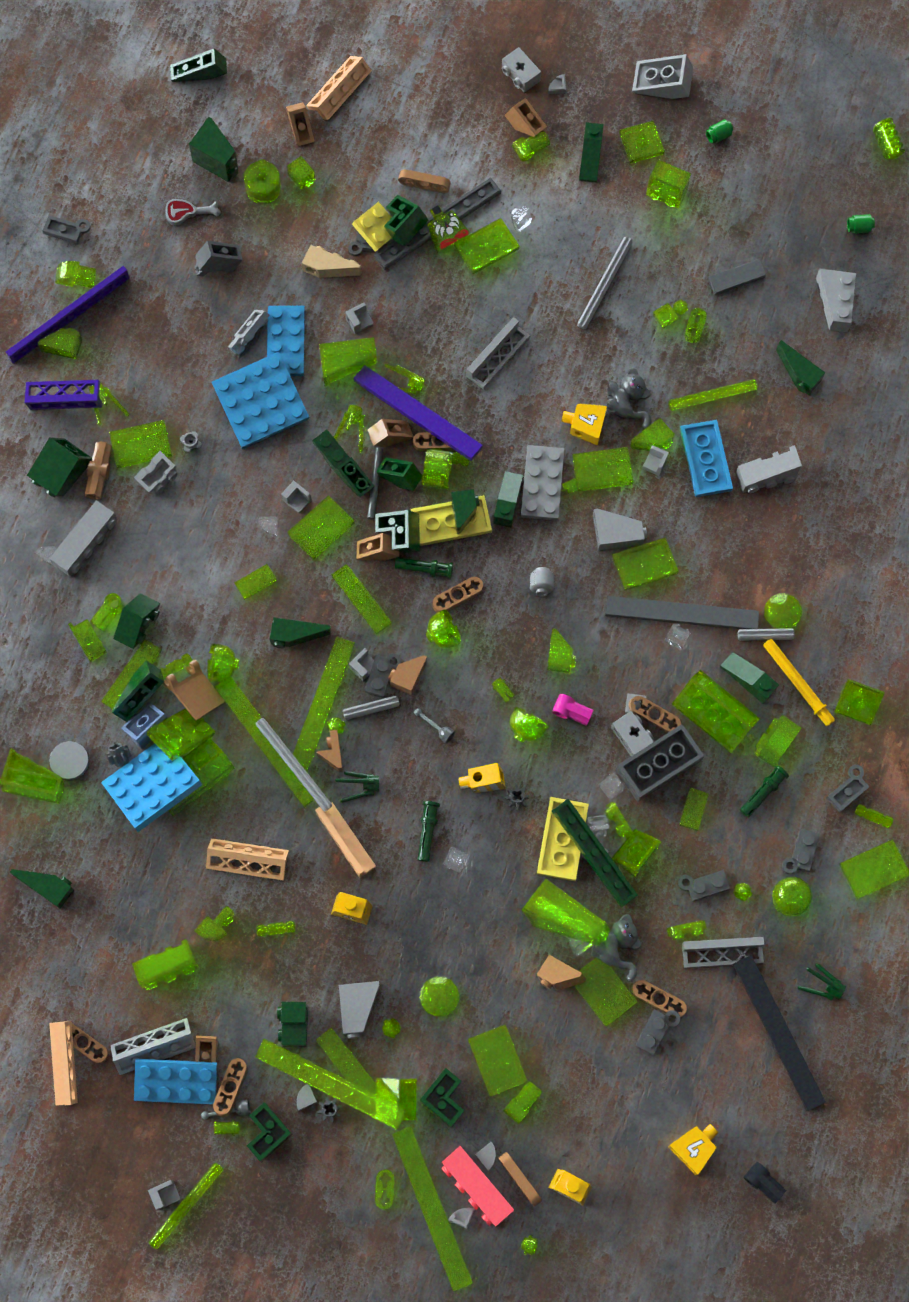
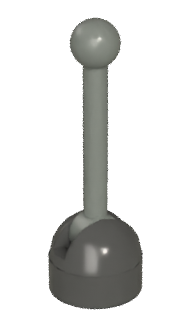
M417 708L414 710L416 716L422 717L439 731V738L447 744L455 735V731L452 728H441L425 716L421 709Z
M249 1100L239 1101L232 1112H236L239 1116H249L251 1114ZM207 1111L202 1112L201 1117L203 1119H208L210 1116H215L217 1114L215 1111L209 1113Z

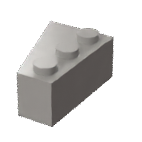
M819 269L816 281L819 285L820 297L823 300L829 330L848 332L852 322L856 273Z
M795 445L789 447L790 451L780 455L778 451L772 453V458L764 460L759 458L738 466L736 475L742 493H754L759 488H772L778 483L784 482V484L793 482L802 466Z

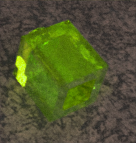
M302 156L287 165L288 175L301 190L313 184L315 180L314 170Z

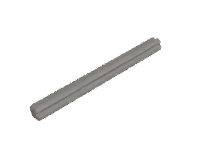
M628 237L623 238L577 325L579 328L586 329L630 249L632 239Z
M264 718L256 722L258 729L323 811L329 810L332 804L268 722Z

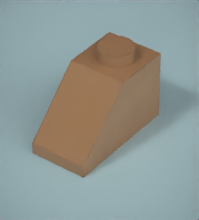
M526 98L513 106L505 114V117L515 130L533 137L547 127Z
M304 103L287 106L286 110L297 146L315 142Z
M381 419L368 429L373 446L388 447L413 438L408 421Z
M381 533L357 541V560L386 561L399 557V552L392 550V536Z
M423 655L398 664L396 670L392 669L388 679L391 680L390 686L412 696L426 666L427 656Z
M551 955L547 957L537 973L541 980L540 984L548 989L553 987L556 990H561L585 983L587 980L581 972Z

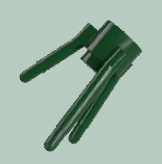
M344 771V775L363 779H335V782L363 783V790H367L366 792L340 799L341 803L367 795H374V791H379V776H374L373 774Z
M818 963L815 966L831 980L807 967L806 970L827 984L825 990L828 993L803 986H798L799 990L826 997L831 1001L833 998L838 1000L841 998L846 986L839 979L835 978Z

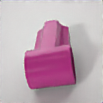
M560 694L552 713L558 717L570 718L587 726L594 710L575 702L568 695Z

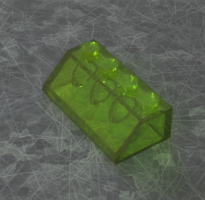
M701 670L689 680L672 703L674 707L730 753L737 748L760 720L759 717Z
M210 737L182 758L200 780L202 786L170 808L168 812L172 816L181 812L185 806L197 800L202 793L212 788L215 783L228 776L235 769L225 753Z

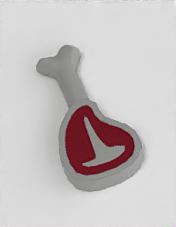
M172 199L166 204V218L171 225L175 226L182 224L187 218L194 217L197 214H213L215 216L221 214L216 201L212 205L205 207H195L189 201L182 199Z

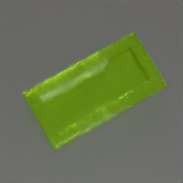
M268 564L234 582L245 600L275 583L277 579Z
M694 788L689 789L679 826L698 831L709 793Z

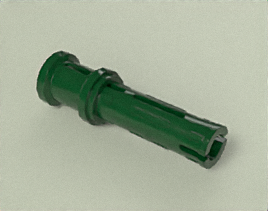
M396 557L395 569L430 573L432 577L438 575L451 579L453 562L447 564L440 563L437 560L427 562Z
M775 765L773 772L763 779L761 787L740 808V811L749 818L772 791L779 789V784L785 778L787 779L789 774L779 765Z
M423 801V817L420 818L423 825L417 860L430 862L434 826L438 823L436 817L440 803Z

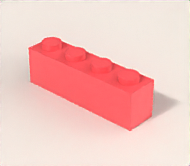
M461 1146L442 1161L444 1166L441 1169L448 1178L454 1177L457 1181L454 1185L462 1194L466 1192L470 1196L469 1203L475 1210L480 1208L484 1213L482 1218L489 1226L493 1224L496 1227L514 1211Z

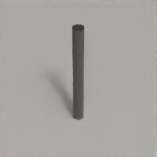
M377 447L375 450L372 483L375 487L370 491L367 516L369 520L375 519L380 475L376 471L382 463L383 448Z

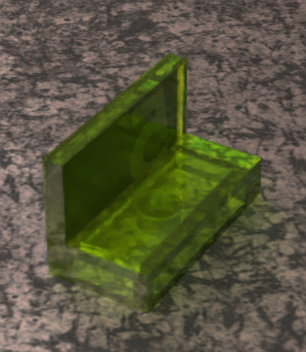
M88 619L76 626H73L72 623L68 624L90 662L107 653Z

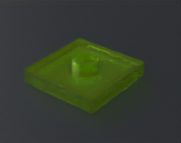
M654 121L619 130L630 164L664 154L665 150Z

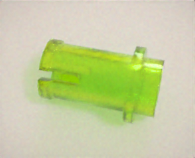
M500 677L492 683V689L496 690L506 703L510 699L505 693L511 699L515 694L505 684L506 680H502Z
M232 1120V1122H214V1135L232 1134V1136H235V1134L240 1132V1123Z

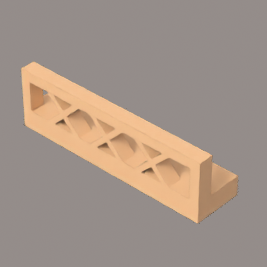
M350 56L306 106L309 110L318 111L324 120H329L372 70L363 57Z
M333 802L331 803L332 807L327 811H323L321 807L315 809L316 815L359 878L376 868V865Z
M211 838L207 848L206 869L284 880L289 850ZM212 856L220 857L223 862L220 864L211 863ZM236 859L243 865L236 867L230 861ZM256 862L259 863L262 868H260L259 870H255L250 866V864ZM272 865L281 866L280 873H275L269 867Z
M72 1022L49 1023L55 1104L72 1105L78 1103Z

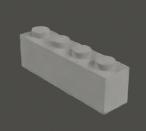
M96 500L49 559L52 565L69 577L73 573H77L83 560L88 559L96 544H100L103 541L104 534L108 529L111 530L115 526L117 520L115 513Z

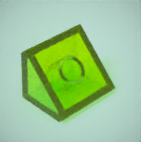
M847 679L842 687L834 712L871 725L885 692Z
M634 829L614 854L612 860L636 878L662 842L640 830Z
M376 1078L375 1119L391 1121L416 1120L417 1078Z

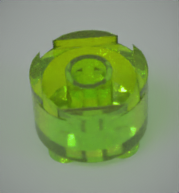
M260 159L247 167L243 174L247 196L256 203H270L274 201L281 191L278 169L264 159Z
M427 449L421 485L448 489L449 475L451 474L453 464L452 452Z

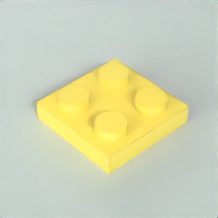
M379 201L352 223L375 252L392 239L384 227L392 217Z

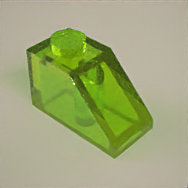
M61 328L39 340L38 346L41 352L77 360L82 337L76 329Z
M659 418L631 440L630 447L636 450L650 451L653 445L660 449H667L673 444L674 433Z
M552 628L547 670L570 673L571 667H575L576 656H572L573 649L558 630Z

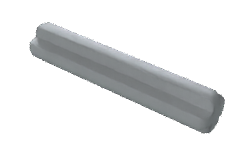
M792 628L740 629L737 633L739 641L792 640L795 636L794 629Z
M392 696L346 708L343 710L345 720L398 707L400 703L397 696Z

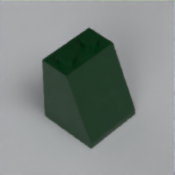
M208 117L189 143L192 161L229 182L232 177L234 178L239 170L236 153L213 119Z
M49 437L27 476L32 479L31 482L36 486L44 487L46 493L50 496H64L87 469L89 462L92 461V457L65 438Z

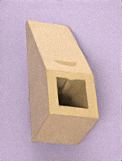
M310 245L302 261L303 272L318 278L361 275V265L358 262L344 259L337 253L327 252L320 246Z

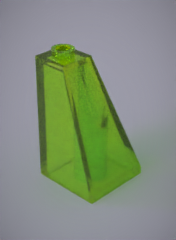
M547 879L543 881L522 909L530 923L539 929L598 946L609 936L610 928L605 921Z

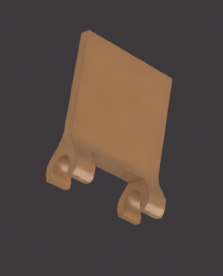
M193 660L185 668L191 676L178 683L176 677L170 674L166 677L163 684L176 695L194 720L197 721L222 705L225 700L203 674L199 663Z

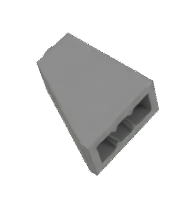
M594 509L593 520L598 551L643 545L644 540L647 538L646 527L642 526V521L601 509Z
M379 981L339 985L343 1035H348V1039L359 1038L360 1034H364L380 988Z

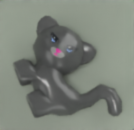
M631 368L626 373V376L621 379L620 388H618V384L615 381H609L607 396L612 398L607 400L606 413L615 414L621 418H643V428L648 429L651 425V416L646 411H633L629 399H646L651 396L650 391L646 388L642 377L638 375L637 369Z
M626 914L619 921L613 923L610 932L607 924H599L595 938L600 941L597 940L594 943L591 956L600 959L609 966L628 969L627 981L633 982L637 975V969L632 962L621 961L617 947L631 948L633 950L641 948L636 926L632 923V917Z

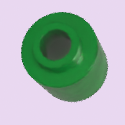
M724 119L710 126L706 130L708 141L711 144L714 142L718 143L732 136L733 125L730 121Z
M871 214L852 215V217L847 219L848 232L853 234L869 233L875 228V219L871 217Z

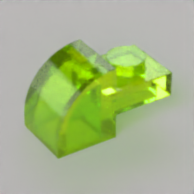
M77 261L61 262L57 266L55 283L73 287L75 284L93 288L96 269L79 265L80 262Z
M226 906L214 921L207 916L194 930L195 933L208 941L222 939L227 935L222 927H227L233 921V910Z

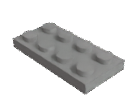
M527 445L521 508L522 518L558 521L564 448Z

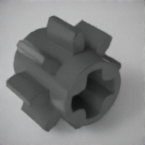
M121 743L110 746L108 748L109 753L106 754L110 765L115 764L116 767L126 765L129 762L128 758L132 756L128 746H122Z
M515 785L513 790L508 788L507 792L510 796H505V800L510 801L509 808L515 806L519 810V806H527L524 799H529V795L524 794L525 787L522 790L517 785ZM514 795H521L520 800H513Z
M326 1097L324 1104L319 1102L322 1110L317 1111V1113L324 1114L323 1121L330 1118L333 1123V1117H341L338 1109L343 1107L342 1105L336 1106L337 1098L332 1102ZM331 1104L334 1105L333 1109L335 1112L327 1115L325 1107H330Z

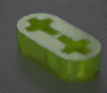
M701 308L693 309L689 316L684 336L690 343H695L701 338L706 321V312ZM697 314L700 315L698 323L695 322ZM696 328L695 335L691 336L692 329Z
M387 1169L379 1171L376 1176L375 1203L377 1207L383 1210L390 1208L394 1201L395 1179L393 1173ZM384 1173H388V1177H391V1181L387 1182V1188H383V1181L379 1180L380 1177H383ZM383 1191H387L386 1196L390 1198V1202H387L386 1206H382V1203L378 1202V1199L383 1196Z

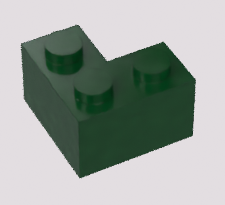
M399 195L385 207L392 218L384 227L392 239L403 246L410 242L417 232L429 221L418 205Z
M404 510L375 514V533H384L392 536V550L401 553L420 551L418 513Z
M141 593L123 607L113 639L132 649L138 644H142L146 638L145 630L152 621L155 622L160 614V611H158L160 603Z
M281 1002V1007L277 1008V1019L282 1023V1029H278V1042H281L283 1047H307V1003Z
M445 1068L422 1096L420 1102L452 1128L464 1113V1110L449 1098L461 1084V1080Z
M265 1102L249 1115L262 1132L247 1147L260 1162H263L293 1134Z

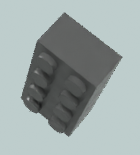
M683 724L620 763L616 771L636 801L639 802L701 762L704 754Z

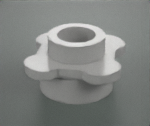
M196 432L186 433L181 436L180 441L184 444V451L190 452L194 448L199 449L202 444L198 441V434Z

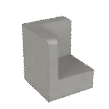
M365 302L345 312L346 320L354 334L373 325Z
M652 445L642 469L660 476L669 452Z
M294 480L281 493L282 500L297 513H301L312 501L311 494Z
M366 648L349 663V669L362 681L369 676L374 661L368 655Z
M173 1180L148 1190L156 1210H160L180 1200Z

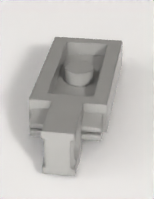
M254 310L234 335L235 339L228 348L234 354L239 355L245 349L248 341L254 338L257 330L266 323V319L270 315L263 310Z

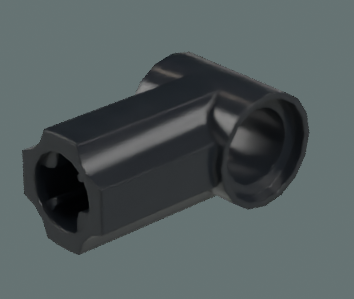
M756 1162L743 1178L757 1190L759 1189L775 1204L787 1190L770 1176L771 1173L762 1164Z

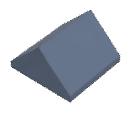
M148 702L121 729L143 749L170 722L165 713Z

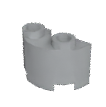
M159 451L151 459V463L147 467L142 468L134 478L149 493L155 492L160 494L165 488L164 485L174 480L178 473L176 472V466Z

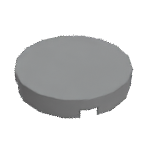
M67 741L60 743L53 749L49 762L56 776L63 780H74L82 776L88 769L89 757L82 745L77 742Z

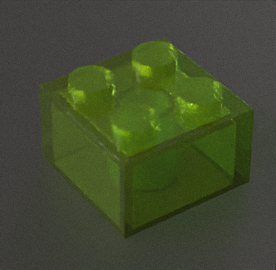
M658 160L649 177L646 195L653 200L662 201L670 207L679 208L687 193L691 173Z
M784 715L779 720L775 717L766 730L768 735L764 733L756 744L757 751L755 755L774 767L795 739L801 727Z

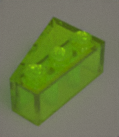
M374 337L319 344L324 387L339 378L341 380L348 374L360 371L364 365L370 367L377 363Z
M10 748L0 779L2 792L60 804L65 788L63 778Z
M187 939L181 941L182 945L174 948L169 946L165 948L164 952L156 955L152 954L132 963L138 983L142 989L146 988V990L158 986L157 983L163 980L170 982L176 979V975L182 973L188 975L195 972V968L199 967L192 946Z

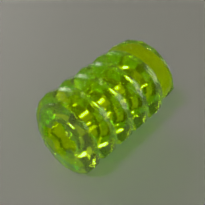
M891 117L879 121L873 127V133L876 140H878L877 143L885 159H895L905 152V149H900L903 147V142H899L901 138L896 136L898 135V130H894L896 126L891 124L893 122Z

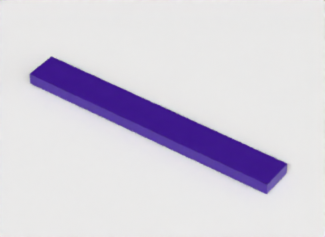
M124 266L120 267L7 350L6 354L12 364L130 278L127 269Z
M366 365L353 378L354 382L470 461L483 448L482 444Z

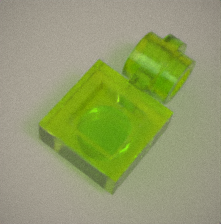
M682 299L675 302L673 308L669 303H666L653 311V316L663 329L677 321L678 316L676 313L679 315L684 314L688 310V304Z

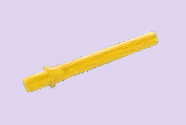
M769 639L763 645L764 648L814 710V715L817 714L825 726L831 725L835 718L826 708L827 705L821 702L774 640Z

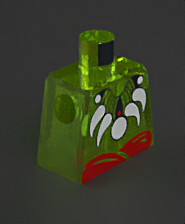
M439 205L429 210L434 220L427 224L437 252L470 234L454 211L451 210L444 214Z

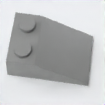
M687 54L637 61L632 92L670 99L689 97L693 65Z

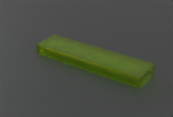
M347 564L331 574L332 578L376 635L392 624Z
M145 639L101 702L113 709L133 674L146 660L153 664L162 650Z
M332 1027L316 1039V1042L365 1104L381 1092L380 1088Z

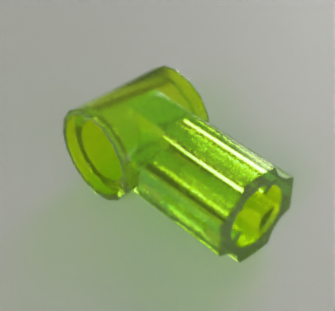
M541 131L534 137H521L512 144V148L520 160L524 162L529 160L535 152L549 146L550 140L547 133Z
M116 593L108 594L104 599L103 605L90 622L104 632L116 615L120 614L123 607H125L121 597ZM119 601L116 607H110L111 602Z
M529 1081L516 1098L514 1097L503 1112L519 1124L530 1111L529 1108L541 1095L542 1091Z

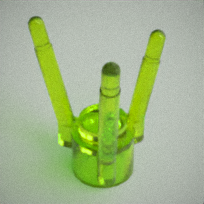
M389 364L384 365L386 368L409 378L407 386H410V388L399 389L412 394H416V391H422L426 378L399 365H396V367Z
M100 382L99 397L105 406L108 405L105 399L108 396L126 416H129L127 410L110 393L108 388L104 387ZM89 386L90 393L94 394V386ZM93 408L97 423L101 426L98 408Z
M349 405L335 432L334 438L335 440L337 439L346 420L348 422L346 426L347 431H349L351 424L359 422V452H362L363 421L365 416L362 415L363 409L360 406Z

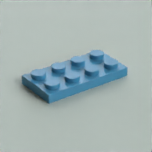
M268 306V314L270 316L268 317L267 357L279 352L290 376H304L305 306Z
M717 420L680 426L695 497L732 491L733 486Z
M135 1060L134 1101L214 1104L217 1092L216 1062Z

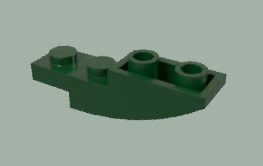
M327 429L312 440V443L323 455V459L359 498L375 487L354 459L348 456Z

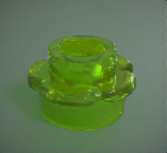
M575 478L561 484L563 487L562 491H567L568 494L576 491L579 482L577 483Z
M334 717L326 725L329 732L337 730L339 734L344 731L346 723L341 721V718Z
M746 883L735 885L733 894L738 899L746 901L752 896V892H750L751 887Z
M392 1018L384 1020L382 1030L386 1036L395 1038L400 1033L401 1027L399 1022Z
M529 1235L528 1238L525 1237L522 1242L521 1249L524 1250L525 1255H534L537 1249L538 1239L533 1238V1235Z

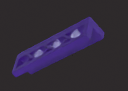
M100 381L26 382L24 403L30 410L102 408L103 401L99 396ZM70 386H75L78 389L73 394L65 392ZM88 386H94V394H86L83 390ZM32 387H39L42 390L37 395L30 396ZM52 387L60 389L55 395L47 393Z

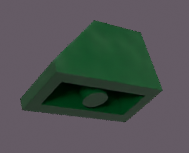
M387 457L384 458L376 471L377 474L397 487L412 491L415 490L423 477L413 462Z
M474 489L451 492L457 534L464 530L476 514L477 506H480L479 497L474 494Z

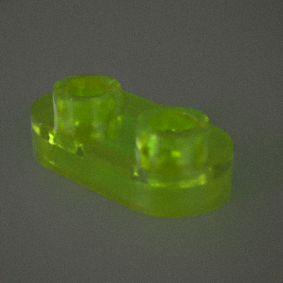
M613 801L607 804L604 812L609 820L614 821L616 825L614 828L619 837L623 836L626 839L632 836V830L617 805Z
M702 920L667 928L668 937L677 940L684 938V934L692 933V936L704 934L703 930L707 929L706 922Z

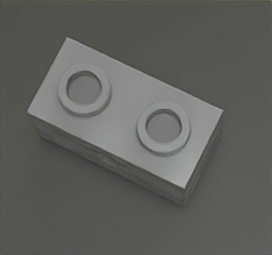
M519 47L502 59L503 73L513 80L514 85L523 92H526L541 81V71Z
M632 711L613 722L611 729L630 756L652 744L654 739L648 729L645 730L641 725L642 720L637 714L634 715ZM631 731H632L633 733L637 732V736H635V735H632V736H631V735H630Z

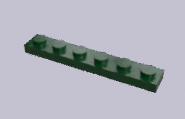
M567 799L554 808L552 813L619 906L623 907L634 899L638 894L571 801Z

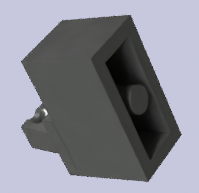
M206 241L195 255L197 260L195 265L196 274L203 277L208 272L224 271L233 273L243 260L239 245Z

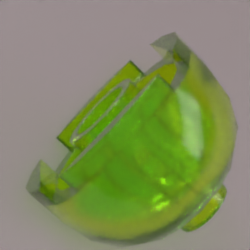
M446 609L432 615L427 625L428 632H426V636L429 642H434L440 648H451L461 642L457 625H453L451 621L454 619Z
M212 643L209 649V653L212 655L207 662L208 679H210V682L227 681L233 676L234 671L238 670L239 659L235 658V653L230 647Z
M516 706L509 719L510 729L515 733L514 738L520 742L525 740L537 741L544 735L549 726L532 713L529 714L525 712L526 710Z
M794 876L786 877L780 880L773 888V905L778 912L785 916H799L806 912L811 905V888L801 878Z

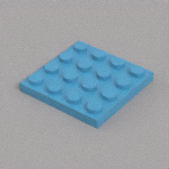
M279 352L211 382L242 449L310 419Z
M165 736L101 782L137 832L202 786L200 780Z

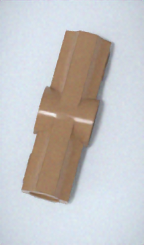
M106 442L95 444L93 458L88 465L85 497L93 500L102 498L105 480H108L112 445Z

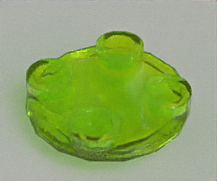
M778 593L771 596L766 602L764 618L775 628L789 629L796 626L800 621L802 607L799 601L792 595Z
M437 976L430 978L423 984L419 999L427 1013L443 1017L455 1010L459 1002V992L452 980Z

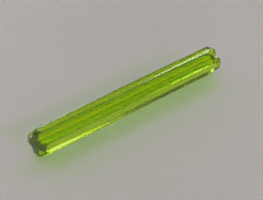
M755 379L671 399L668 402V406L673 411L757 389V382Z
M214 1163L150 1239L149 1244L154 1249H158L223 1171V1168L218 1163Z

